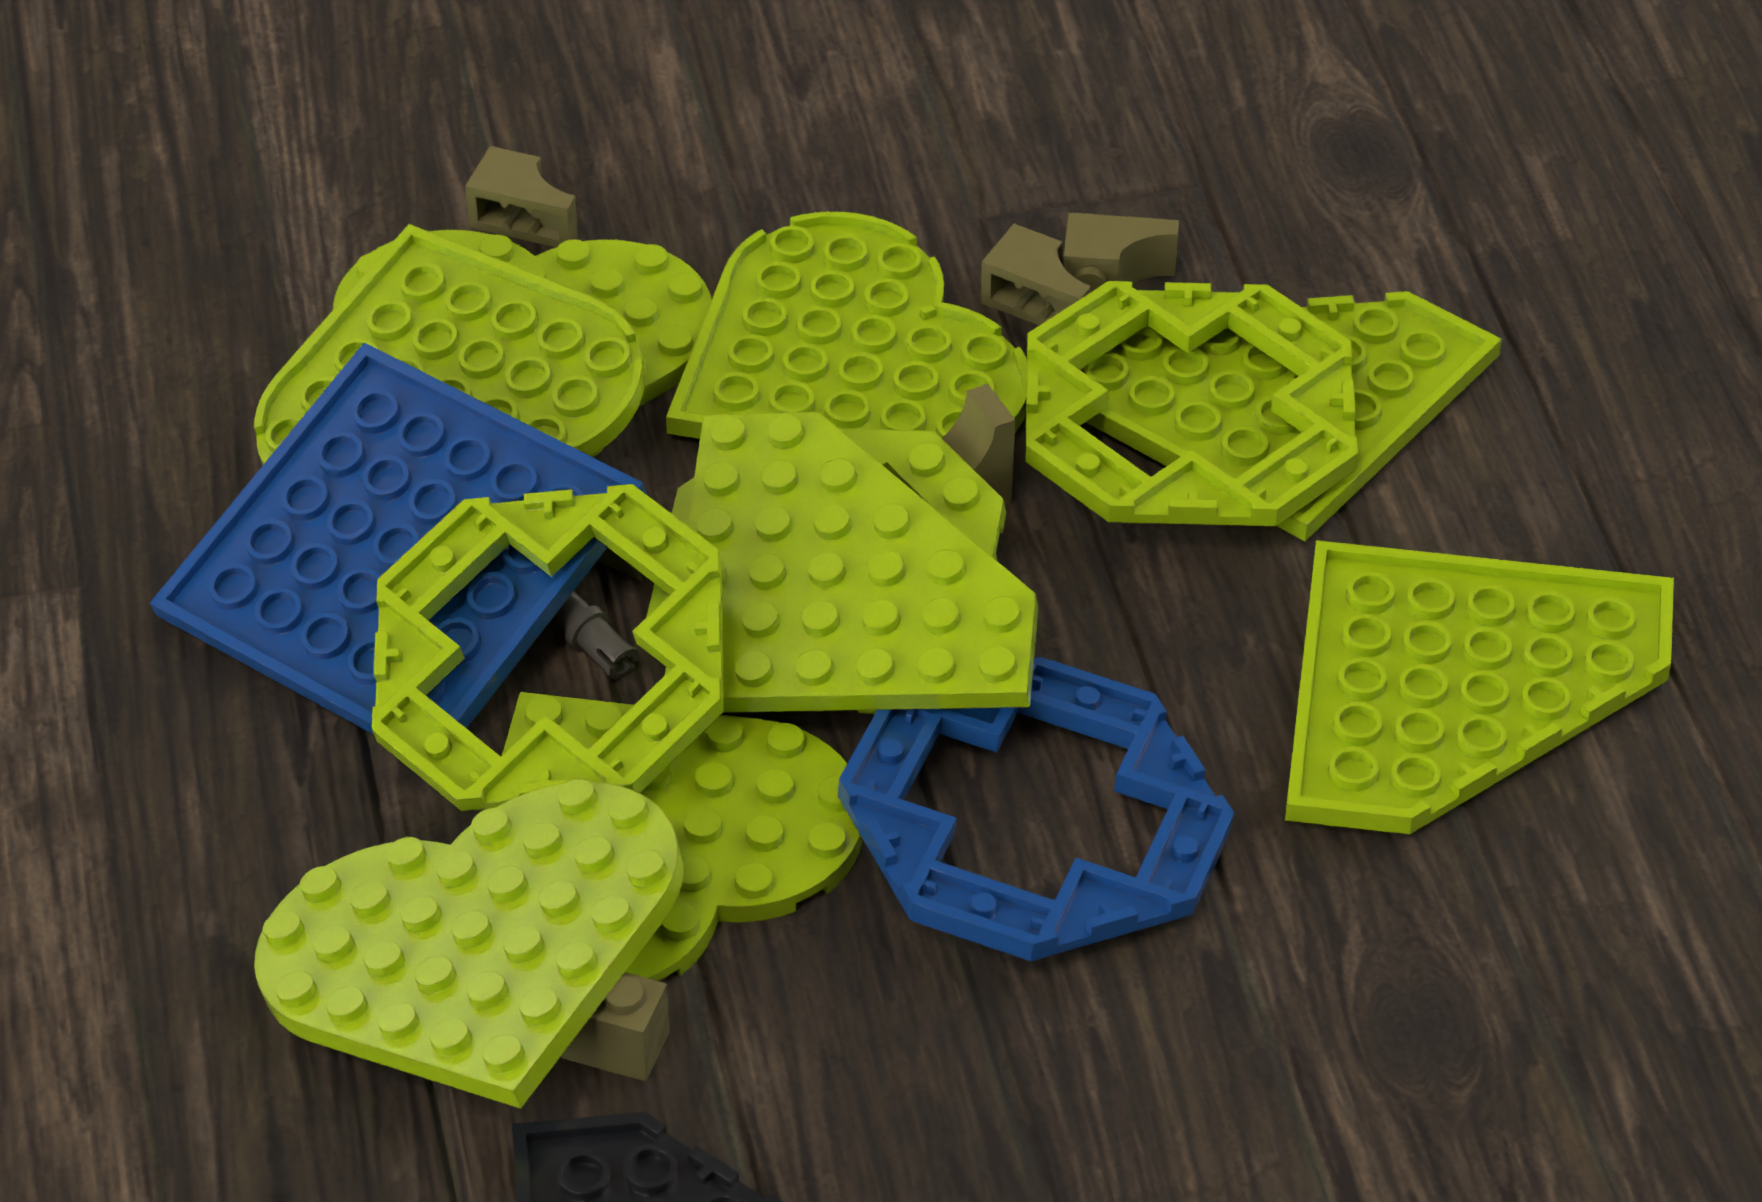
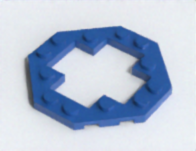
M1043 657L1034 658L1030 707L877 710L840 776L838 786V798L910 921L1028 961H1034L1193 915L1230 834L1234 818V811L1224 796H1216L1204 779L1206 769L1184 736L1177 737L1167 723V710L1156 694ZM1020 713L1128 749L1116 774L1114 792L1168 810L1136 877L1075 858L1056 899L1052 900L942 863L941 860L955 835L957 818L905 801L904 799L939 734L997 753L1015 717Z

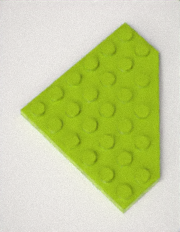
M1409 291L1386 293L1385 301L1355 303L1353 295L1308 298L1307 307H1302L1303 309L1351 340L1352 380H1354L1356 411L1355 434L1358 443L1357 467L1354 472L1285 519L1277 527L1303 541L1312 536L1500 356L1501 338ZM1146 326L1081 369L1082 372L1109 390L1108 407L1086 421V423L1165 466H1168L1193 449L1235 479L1302 433L1271 411L1273 393L1296 379L1298 375L1228 327L1190 353H1186L1155 330Z
M820 412L703 416L687 526L719 550L722 561L724 712L1030 707L1038 620V603L1035 592ZM667 667L665 670V675L670 671V669H668Z
M1316 540L1285 821L1412 834L1668 681L1671 667L1674 578Z

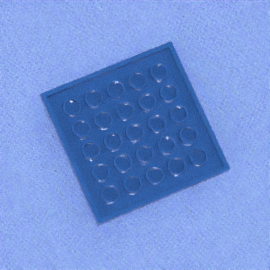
M363 343L152 599L150 605L156 616L373 734L372 706H375L376 702L374 649L375 632H378L379 607L376 602L377 579L463 499L489 497L491 503L523 501L524 494L571 489L574 496L607 493V486L626 484L635 485L646 495L647 492L643 482ZM593 537L552 577L513 546L509 545L428 620L461 647L465 659L426 696L467 729L604 553L607 546Z

